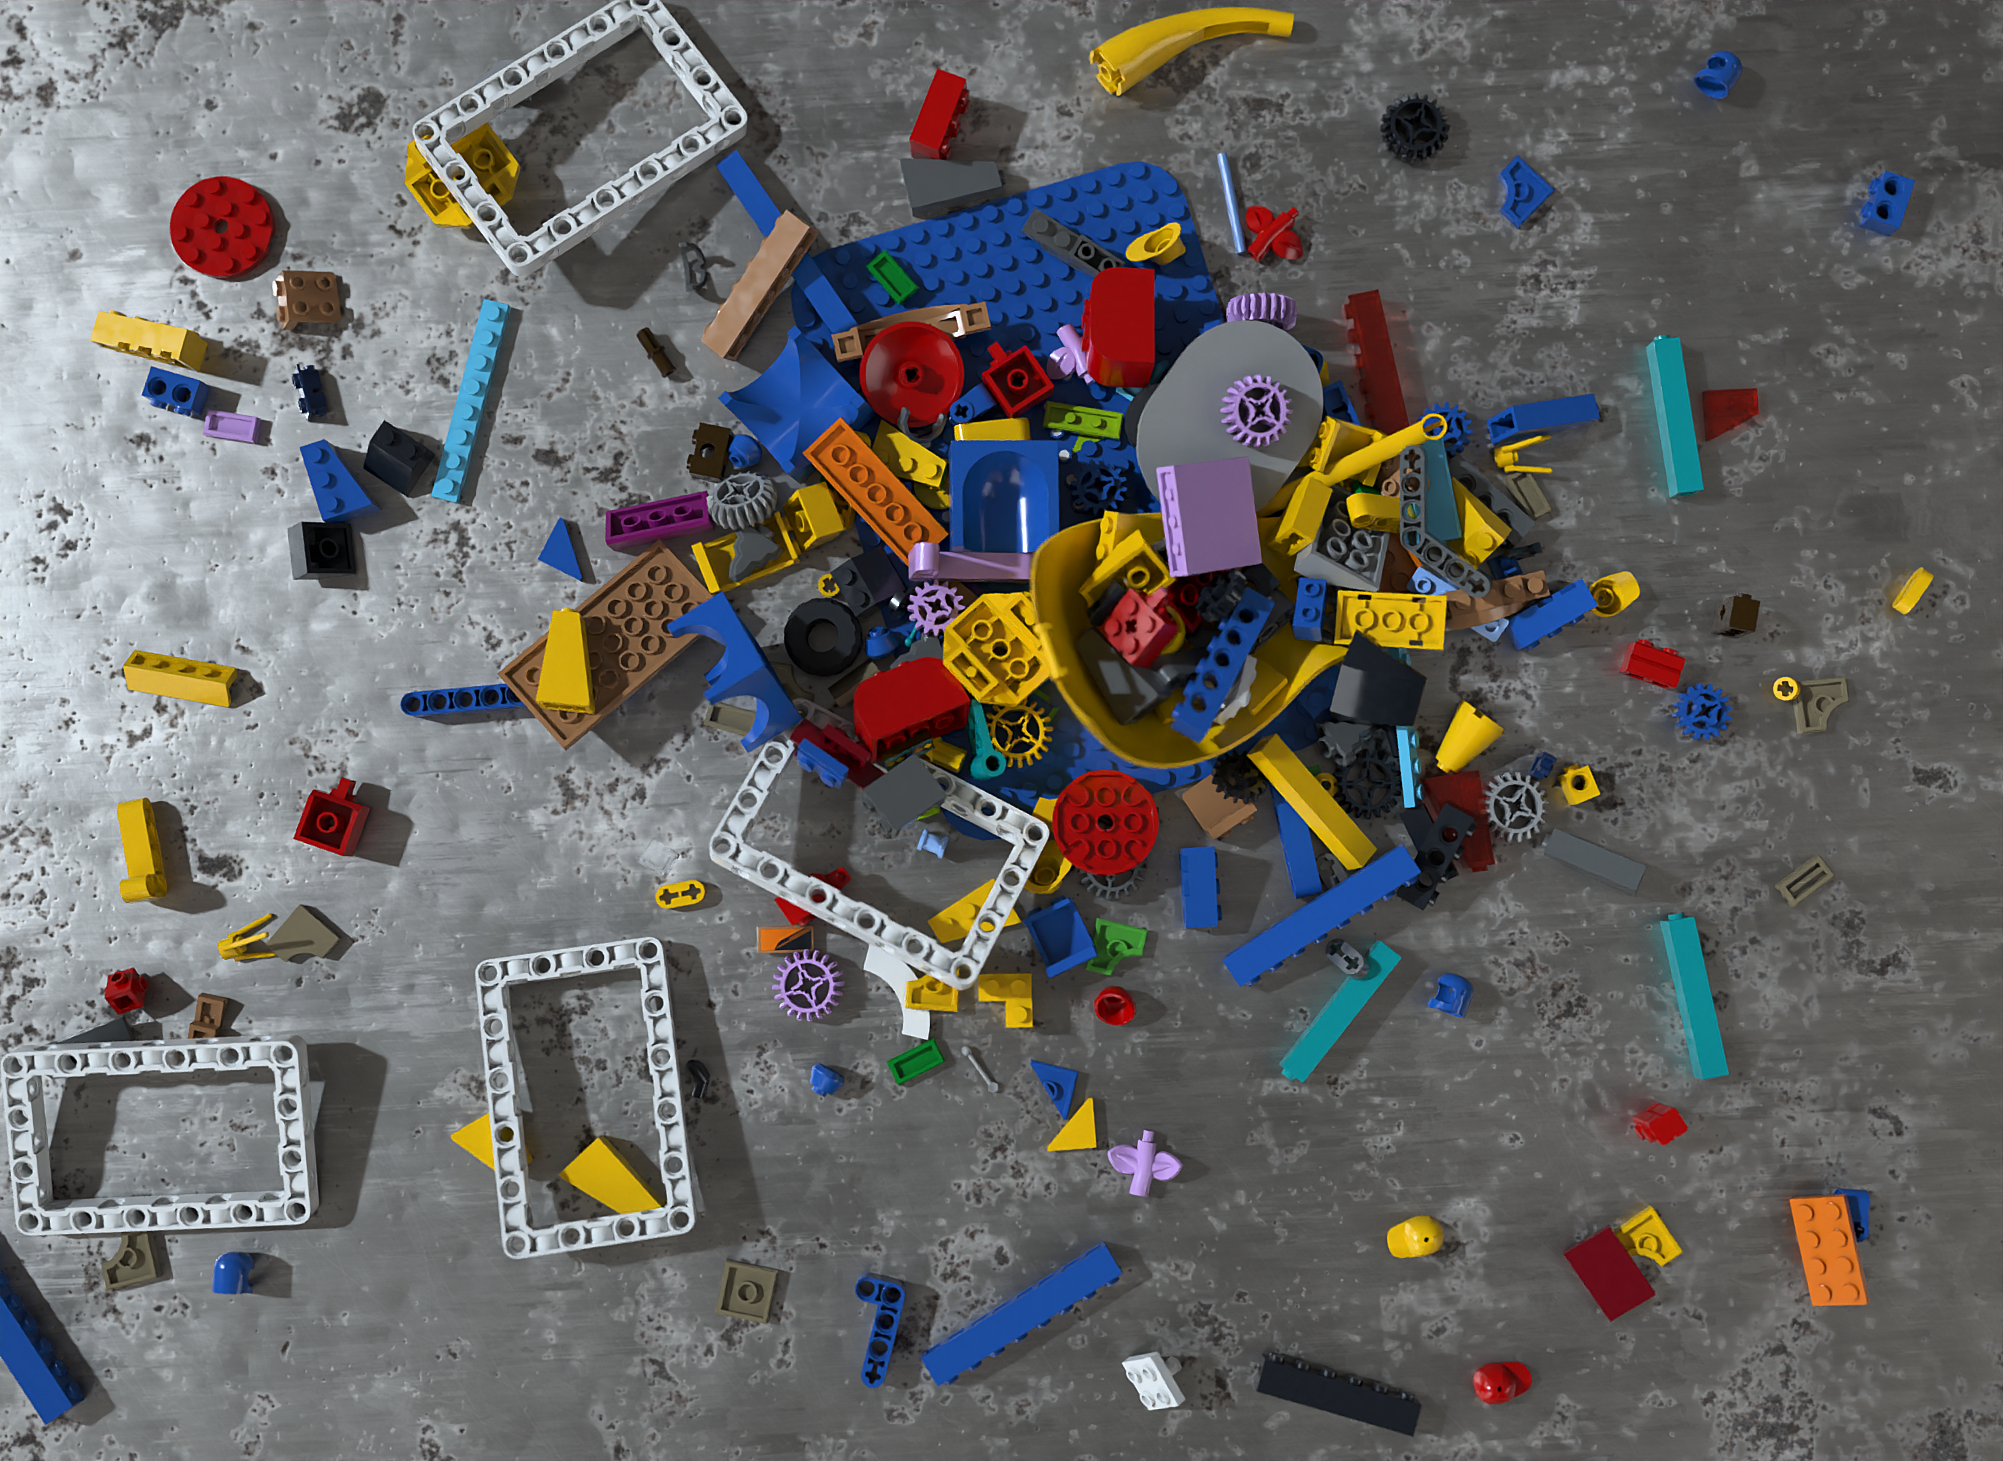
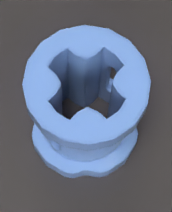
M925 828L917 850H927L937 854L938 858L942 859L950 837L938 836L930 833L929 829Z

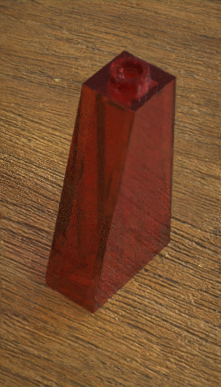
M1479 770L1422 779L1426 794L1437 816L1448 800L1477 815L1474 822L1478 826L1471 838L1466 836L1461 845L1465 849L1459 861L1463 869L1471 868L1472 873L1488 871L1487 865L1495 864ZM1453 827L1445 828V832L1450 840L1457 839L1458 833Z

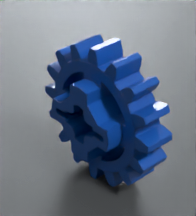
M1445 402L1442 408H1440L1438 403H1435L1432 406V410L1426 408L1423 413L1425 416L1431 413L1446 415L1444 419L1448 424L1446 435L1443 436V442L1455 443L1452 446L1445 447L1446 454L1452 459L1455 456V451L1461 454L1464 451L1463 446L1470 444L1471 441L1466 437L1473 434V430L1467 429L1472 420L1464 419L1467 414L1466 411L1457 412L1459 408L1457 404L1451 409L1448 402ZM1420 416L1417 421H1421L1424 416ZM1431 417L1423 423V428L1441 419L1436 417L1433 419ZM1443 425L1428 432L1431 436L1439 435L1442 432L1441 428Z
M1101 458L1099 464H1095L1094 460L1090 459L1089 467L1082 463L1080 465L1082 472L1075 471L1073 473L1077 481H1071L1070 487L1076 488V490L1071 492V497L1079 498L1075 505L1080 506L1083 504L1084 513L1092 509L1093 515L1097 516L1098 510H1102L1103 514L1104 511H1108L1109 507L1116 511L1117 505L1115 502L1123 503L1124 498L1120 494L1126 493L1127 488L1121 485L1126 482V477L1119 478L1122 469L1113 470L1114 462L1111 461L1108 465H1104V459ZM1100 471L1109 474L1111 477H1106L1102 475ZM1090 474L1089 482L1081 486L1084 477ZM1096 482H1099L1100 486H1104L1102 492L1093 489ZM1116 488L1114 496L1108 501V492ZM1087 497L1093 498L1094 500L1097 501V504L1090 502V501L1087 500L1086 498H1087Z
M1702 683L1695 684L1694 688L1692 686L1686 687V694L1680 693L1677 695L1681 701L1673 703L1672 706L1677 708L1678 712L1672 714V717L1679 718L1680 721L1675 726L1684 727L1683 735L1692 733L1693 740L1699 739L1701 736L1704 741L1709 740L1710 735L1713 738L1720 736L1718 730H1727L1728 727L1724 722L1732 720V717L1727 715V711L1733 710V708L1725 705L1729 697L1721 698V688L1712 691L1713 684H1708L1703 688ZM1700 695H1705V696L1711 698L1712 701L1705 700L1704 696H1700ZM1709 707V709L1705 710V712L1702 714L1703 716L1695 717V715L1699 714L1702 708ZM1692 723H1697L1704 729L1697 728Z

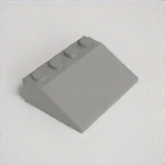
M1335 484L1329 487L1332 489V493L1315 540L1298 551L1294 571L1307 578L1326 579L1329 585L1377 592L1380 586L1390 532L1353 527L1345 503L1346 499L1353 495V493Z

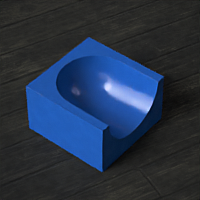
M951 440L948 453L949 552L1034 554L1043 542L1059 532L1058 440Z

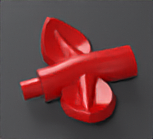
M1250 206L1246 213V225L1249 230L1258 236L1248 247V254L1255 261L1260 262L1272 247L1273 252L1281 259L1294 260L1303 256L1301 240L1293 231H1290L1295 225L1294 220L1299 215V212L1292 207L1287 213L1282 212L1278 217L1274 218L1273 212L1268 208Z

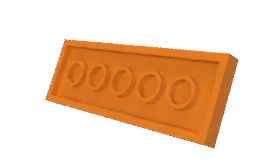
M840 417L803 452L806 458L908 567L909 552L915 544H939L949 534L843 417Z

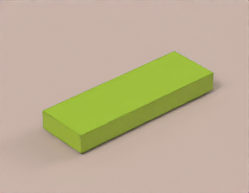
M1047 401L1043 428L1119 441L1124 413Z

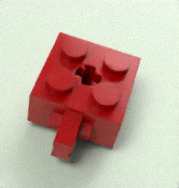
M998 342L988 347V351L994 361L990 363L992 367L982 373V381L995 397L1008 419L1018 418L1054 394V385L1026 345L1014 353L1010 350L1005 353ZM1018 379V382L1022 380V386H1013V381Z
M1159 587L1153 594L1149 595L1145 591L1130 588L1098 630L1131 665L1149 668L1177 633L1178 626L1166 614V608L1174 598V595L1167 588Z
M341 777L337 789L332 788L330 793L313 789L308 796L293 839L341 856L353 857L371 808L355 802L356 796L352 794L356 781ZM331 819H333V821H335L334 827H333V825H330V820H331Z
M844 867L828 874L811 873L807 876L809 878L813 876L839 891L852 880ZM819 893L811 897L818 904L826 900L825 896ZM779 896L774 899L792 926L800 925V927H804L817 918L814 914Z

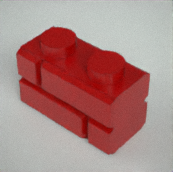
M1638 639V642L1629 643L1619 671L1621 674L1668 690L1677 687L1681 676L1680 673L1685 663V658L1678 656V651L1671 648H1663V650L1654 648L1653 642L1644 639Z
M1658 1102L1647 1107L1646 1111H1641L1633 1116V1122L1635 1123L1633 1129L1642 1141L1646 1139L1650 1144L1655 1142L1665 1146L1674 1140V1136L1679 1137L1688 1131V1126L1677 1109Z

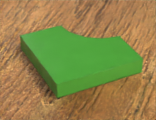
M1097 918L1092 940L1099 956L1087 961L1085 970L1111 976L1115 966L1122 959L1132 955L1143 956L1148 930Z

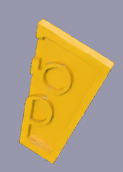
M881 419L872 450L899 479L942 489L949 466L948 463L920 444L910 440L905 434Z
M994 878L927 921L941 943L968 936L996 882ZM1013 908L1003 927L1022 922ZM989 922L981 923V928L985 932L994 930V927Z

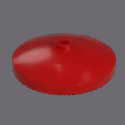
M917 321L899 322L880 331L867 345L860 363V385L868 404L885 420L897 425V418L900 417L902 408L907 407L910 409L907 420L908 427L926 426L936 422L940 413L946 415L950 411L952 404L959 399L964 383L962 357L949 336L935 326ZM908 369L914 370L912 378H907L906 371Z

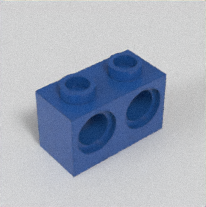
M1885 171L1879 177L1873 178L1868 187L1869 199L1864 203L1860 212L1862 217L1860 227L1886 236H1890L1901 226L1915 180L1889 171ZM1885 187L1891 190L1892 195L1886 191ZM1878 211L1883 213L1884 219L1878 215Z
M151 366L141 396L150 400L151 406L163 410L166 409V406L175 408L174 412L190 417L191 413L201 416L210 386L200 380ZM166 385V391L160 395V389ZM191 392L190 399L184 402L185 395Z
M1341 380L1322 388L1323 422L1327 415L1361 425Z
M1299 579L1293 621L1294 635L1297 640L1322 641L1328 600L1326 579Z

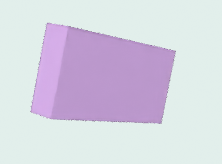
M208 409L203 435L257 444L261 419L255 416Z

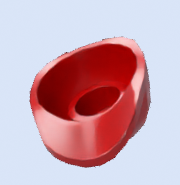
M1517 1361L1490 1363L1482 1366L1475 1372L1473 1384L1476 1396L1480 1401L1488 1405H1499L1529 1390L1532 1384V1376L1527 1367Z

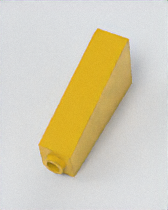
M563 608L562 611L553 610L536 702L542 709L594 714L595 703L585 621L577 610L571 608Z
M604 1135L598 1137L558 1174L565 1181L620 1214L664 1208L667 1205Z

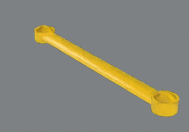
M1427 414L1421 421L1326 465L1323 473L1313 471L1282 486L1272 500L1256 512V518H1265L1286 508L1297 486L1310 477L1320 480L1327 487H1331L1401 454L1402 450L1407 446L1420 445L1429 440L1440 439L1447 430L1446 420L1439 414ZM1431 417L1441 419L1423 428V423ZM1443 425V430L1438 436L1429 437L1425 434Z

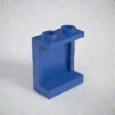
M1064 895L1050 901L1051 906L1044 910L1041 907H1037L1027 912L1028 917L1022 920L1024 925L1027 926L1041 955L1049 978L1058 976L1099 956L1098 950L1073 898L1069 897L1066 899Z

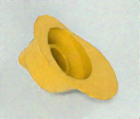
M1176 222L1169 223L1160 229L1137 238L1127 248V259L1132 262L1150 259L1159 265H1166L1185 253V246L1180 238V224Z
M1055 840L1046 842L1023 886L1025 890L1038 895H1047L1054 893L1062 885L1063 878L1071 869L1072 864L1062 855Z

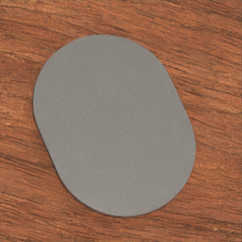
M1240 320L1227 322L1213 327L1194 339L1182 352L1146 403L1138 423L1136 446L1138 465L1147 487L1155 498L1161 503L1156 468L1248 456L1255 512L1270 502L1309 449L1321 423L1323 389L1319 373L1312 358L1304 347L1290 334L1276 326L1259 321ZM1260 374L1262 380L1264 377L1270 376L1271 384L1279 381L1278 391L1282 389L1287 390L1283 398L1284 400L1288 398L1292 400L1290 404L1286 405V409H1292L1293 413L1286 415V418L1291 420V424L1283 425L1287 432L1283 435L1278 434V441L1273 442L1270 440V445L1268 446L1260 444L1259 447L1253 448L1252 443L1248 446L1242 445L1243 437L1239 441L1233 440L1235 431L1232 433L1226 432L1227 428L1231 425L1230 423H1222V419L1228 416L1227 413H1221L1220 410L1221 408L1228 407L1227 404L1222 402V399L1224 397H1231L1227 389L1230 387L1235 388V381L1241 380L1243 382L1245 376L1250 375L1253 379L1254 375ZM1250 389L1244 395L1247 398L1251 397L1257 400L1263 396L1264 392ZM1271 402L1269 409L1275 415L1274 405ZM1259 406L1253 407V408L1256 410V412H1255L1254 415H1255V416L1260 415V414L1257 412L1258 409H1259ZM1239 407V417L1242 421L1244 417V412L1241 409V407ZM1256 422L1249 430L1263 433L1269 426Z

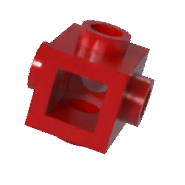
M134 967L108 975L107 985L104 989L105 999L117 1015L144 1006L145 991H147L148 985L146 979L140 976Z

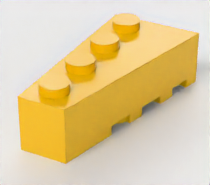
M110 310L109 313L98 311L90 338L91 342L102 348L195 372L200 371L208 344L199 338L200 334L195 331L174 327L165 323H154L134 316V318L126 317L125 314Z

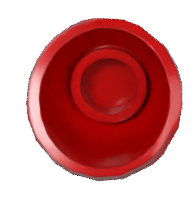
M1108 986L1098 994L1094 1001V1009L1101 1021L1119 1026L1129 1023L1134 1018L1136 1003L1128 990L1119 986Z

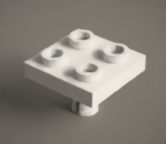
M1248 655L1214 722L1223 725L1230 717H1235L1238 709L1248 704L1251 697L1249 687L1257 674V670H1254L1256 658ZM1204 681L1206 686L1214 689L1211 682Z
M1158 1352L1132 1356L1122 1362L1126 1369L1127 1377L1134 1383L1142 1403L1149 1410L1175 1407L1185 1401L1183 1394L1172 1377L1182 1368L1176 1357L1169 1356L1167 1360L1163 1361Z

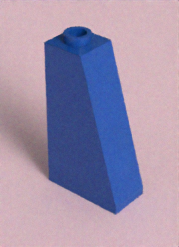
M1593 393L1514 405L1486 421L1492 445L1586 426L1600 419L1599 407Z

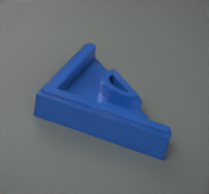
M559 517L538 560L582 582L584 578L567 530L566 521Z
M1031 1059L1030 1064L1062 1118L1067 1120L1079 1071Z

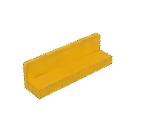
M134 650L123 665L129 690L229 707L231 704L229 688L237 677L236 667Z

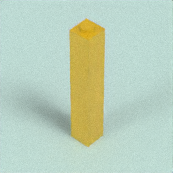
M1276 733L1262 737L1247 754L1250 760L1347 870L1362 869L1370 864L1372 861L1371 857L1377 850L1372 842Z

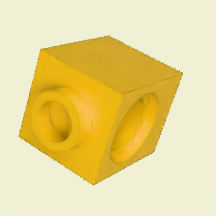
M1578 763L1563 768L1564 774L1557 776L1569 805H1576L1601 795L1588 765L1579 767ZM1575 776L1580 777L1583 785L1580 790L1573 786Z

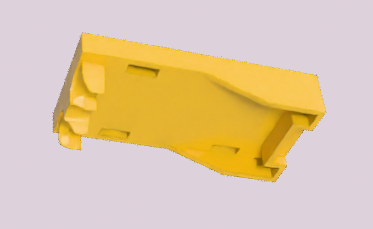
M1338 590L1334 644L1350 645L1354 633L1358 629L1364 633L1363 637L1369 638V641L1376 646L1379 644L1382 647L1443 650L1447 596ZM1358 594L1372 595L1371 600H1358ZM1412 598H1426V602L1413 603ZM1409 640L1423 641V646L1409 645Z

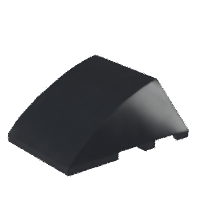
M1357 629L1341 665L1330 707L1331 721L1413 726L1427 677L1401 659L1396 660L1383 651L1384 647L1379 644L1376 646L1363 637L1364 633Z

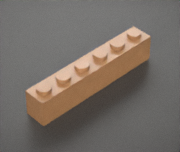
M786 209L777 218L775 227L770 235L763 239L761 249L757 255L748 262L742 278L733 285L732 293L728 299L719 306L717 316L713 322L706 326L700 341L723 359L734 362L820 232L798 215Z

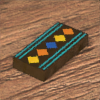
M927 730L879 755L887 772H889L914 753L919 757L935 747Z

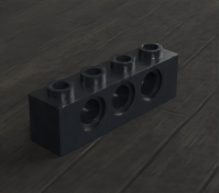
M1263 563L1244 566L1240 570L1242 575L1246 577L1245 580L1256 586L1255 591L1265 597L1273 590L1281 587L1279 580ZM1220 616L1219 620L1216 621L1215 627L1211 630H1204L1200 622L1193 633H1186L1185 638L1194 648L1208 646L1213 636L1219 637L1222 630L1218 629V626L1223 616Z
M1448 800L1414 859L1421 873H1427L1431 876L1432 884L1424 885L1418 879L1407 887L1404 884L1400 885L1395 895L1421 910H1424L1427 905L1433 906L1440 894L1436 891L1440 882L1445 884L1453 871L1448 867L1453 859L1459 860L1465 849L1461 845L1466 836L1471 838L1478 826L1474 822L1477 815ZM1453 827L1458 833L1457 839H1448L1444 833L1445 828ZM1440 850L1443 852L1445 861L1442 863L1434 861L1432 851Z

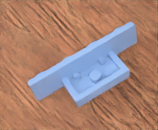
M1422 566L1418 567L1406 585L1408 590L1417 595L1438 596L1460 589L1443 575L1438 577ZM1504 617L1487 624L1471 627V629L1496 642L1509 624V620Z

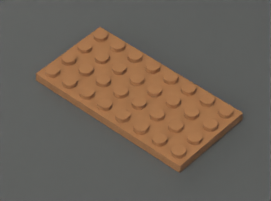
M659 539L574 609L580 613L585 621L595 703L594 714L542 709L536 702L549 631L497 674L566 751L703 636L701 634H684L674 638L667 625L713 596Z

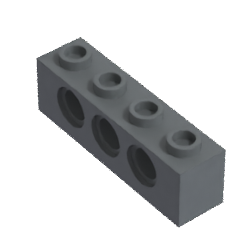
M1457 454L1448 463L1451 479L1454 477L1458 481L1465 482L1468 490L1476 498L1484 499L1487 507L1496 516H1502L1506 519L1507 526L1512 531L1499 547L1503 549L1514 548L1536 523L1462 456Z

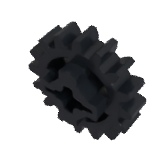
M1231 568L1229 571L1226 569L1222 575L1217 574L1214 576L1212 581L1202 589L1201 597L1197 599L1199 604L1195 607L1198 610L1196 613L1209 623L1213 619L1218 621L1221 615L1225 617L1230 613V610L1235 608L1234 606L1237 603H1240L1242 599L1241 594L1246 591L1244 588L1247 584L1246 577L1234 568Z
M1233 750L1231 756L1226 752L1223 753L1222 759H1216L1211 772L1213 776L1211 783L1217 785L1216 792L1223 791L1225 793V800L1233 797L1234 803H1237L1238 799H1242L1243 803L1247 804L1249 798L1256 802L1259 795H1264L1269 783L1265 775L1247 756V751H1243L1242 755H1238V752Z

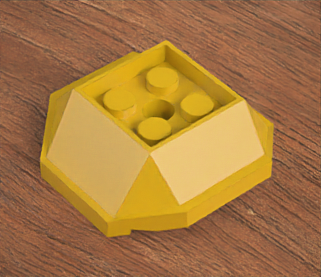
M485 123L450 145L456 154L459 153L477 176L478 182L486 194H490L500 207L513 198L521 167L489 123ZM426 135L422 139L428 140L431 139L433 136ZM415 139L407 144L404 184L437 227L471 229L474 227V222L420 153ZM461 175L455 176L453 180H459Z
M1022 592L983 594L944 629L943 665L979 703L1017 707L1048 680L1052 672L1041 641L1034 632L1036 625L1032 603ZM997 647H1002L1007 651V654L997 656L993 653V650Z

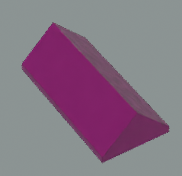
M707 491L606 511L605 541L607 546L613 551L655 543L659 539L665 541L715 530L714 521L708 512Z

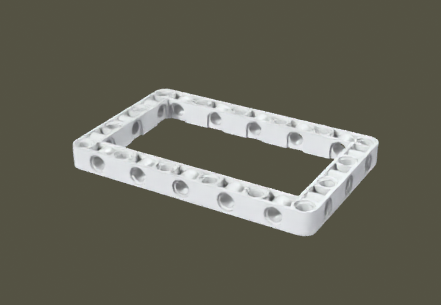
M614 0L420 119L414 124L413 136L420 153L509 270L516 276L525 277L742 139L747 132V114L660 0ZM640 3H646V4H648V5H646V6H640V5H638V4H640ZM641 28L711 120L701 127H694L672 141L671 146L657 155L653 153L631 167L627 174L613 182L611 180L587 195L586 200L572 209L567 208L543 223V227L528 237L518 236L510 225L509 218L490 194H486L480 186L477 176L459 153L456 154L450 145ZM598 29H604L605 31H604V32H597L596 30H598ZM676 42L678 45L671 46L668 43ZM555 55L563 56L560 59L553 58ZM514 81L521 82V83L518 84V85H511V84H510L511 82H514ZM705 81V82H708L709 84H708V85H700L699 82ZM470 108L477 109L474 112H467V110ZM730 121H738L739 124H738V125H731L729 122H730ZM426 135L433 136L431 139L428 140L422 139ZM690 147H694L698 150L695 152H690L687 149ZM648 174H653L656 176L653 179L645 178V176ZM457 175L464 176L461 180H453ZM605 201L614 203L609 207L601 205ZM487 216H494V217H496V218H495L494 220H492V221H485V220H484V218L487 217ZM561 229L570 230L568 234L558 233ZM520 256L527 258L524 262L518 263L514 261Z
M797 698L792 701L798 711L806 713V719L822 730L827 724L833 728L837 726L844 730L848 736H851L855 743L859 741L854 732L853 723L807 699ZM801 721L768 740L711 837L709 852L712 861L955 989L966 990L970 988L977 978L1048 840L1049 828L1041 820L919 758L936 781L947 788L945 792L948 795L941 807L1015 845L959 953L956 952L954 954L937 945V941L910 927L905 928L889 920L888 916L861 901L857 903L841 895L838 889L813 876L809 878L793 870L792 865L765 851L761 853L744 844L798 750V746L790 741V735ZM771 755H779L782 758V760L778 763L771 762L768 759V757ZM882 761L873 764L883 772L887 773V770ZM746 799H753L756 805L748 808L742 802ZM985 807L990 808L994 815L986 816L982 813L981 809ZM1028 833H1038L1040 836V840H1032L1029 837ZM720 844H726L730 847V850L726 853H720L716 850V847ZM767 869H774L778 875L774 878H767L763 872ZM1005 877H1014L1017 885H1008L1005 882ZM819 893L824 895L826 900L818 904L811 897ZM864 918L870 919L874 926L870 929L863 928L860 925V920ZM989 922L994 927V931L985 932L981 928V923ZM912 943L918 944L922 952L913 954L909 951L908 945ZM960 968L966 969L970 974V978H959L956 970Z
M644 937L482 961L476 968L475 977L504 1252L513 1259L671 1236L690 1231L697 1222V1213L664 945L656 938ZM650 944H655L658 949L656 956L646 958L644 954L645 948ZM602 952L604 954L603 963L594 966L591 961L593 954ZM544 959H548L551 963V968L548 972L541 973L538 968L539 963ZM493 966L497 969V976L494 980L488 981L485 973L489 967ZM638 967L642 977V989L640 991L643 1017L648 1029L649 1040L646 1043L650 1075H652L654 1081L655 1096H653L656 1129H659L661 1140L659 1155L662 1181L665 1183L667 1192V1205L664 1208L534 1227L508 986ZM659 996L663 999L664 1005L661 1010L653 1011L650 1002L654 997ZM499 1019L503 1024V1028L500 1033L494 1034L491 1031V1024ZM666 1049L670 1054V1059L666 1064L661 1065L656 1057L660 1050ZM500 1073H505L508 1076V1083L504 1088H500L496 1083ZM667 1103H672L676 1107V1114L672 1118H667L663 1114V1107ZM506 1127H510L514 1131V1137L510 1142H506L502 1138V1131ZM673 1157H678L682 1160L683 1167L679 1172H673L669 1167V1162ZM511 1181L518 1183L520 1187L516 1197L511 1196L507 1190ZM678 1212H685L689 1216L687 1226L681 1227L676 1223L675 1216ZM625 1220H630L634 1223L635 1230L631 1235H627L622 1231L621 1226ZM571 1228H575L580 1232V1239L577 1243H572L568 1240L567 1234ZM517 1236L525 1240L526 1244L523 1251H517L513 1246V1241Z
M298 1035L25 1045L8 1053L1 1060L0 1067L15 1220L18 1230L25 1235L294 1225L307 1221L319 1207L307 1047L305 1041ZM284 1046L291 1048L293 1056L285 1052ZM231 1048L237 1050L239 1058L232 1055ZM178 1051H181L184 1054L185 1060H182L178 1056ZM124 1053L130 1056L131 1062L125 1059ZM71 1055L76 1058L77 1064L73 1063ZM17 1058L21 1059L23 1066L18 1063ZM251 1066H269V1068H272V1071H275L276 1090L274 1091L276 1123H279L280 1131L278 1151L280 1175H283L284 1190L53 1200L42 1075L74 1077L86 1076L89 1073L106 1072L107 1075L140 1074L143 1071L161 1070V1073L192 1072L201 1068H215V1071L248 1069ZM289 1099L295 1100L297 1108L290 1105ZM22 1110L28 1114V1118L23 1115ZM293 1151H297L302 1159H297ZM27 1162L33 1166V1170L29 1168ZM297 1203L303 1204L306 1211L301 1210ZM244 1205L249 1206L252 1209V1213L246 1211ZM191 1207L195 1208L199 1215L194 1214ZM138 1210L143 1211L145 1217L141 1216ZM85 1212L89 1213L92 1219H89ZM33 1215L38 1218V1221L33 1218Z

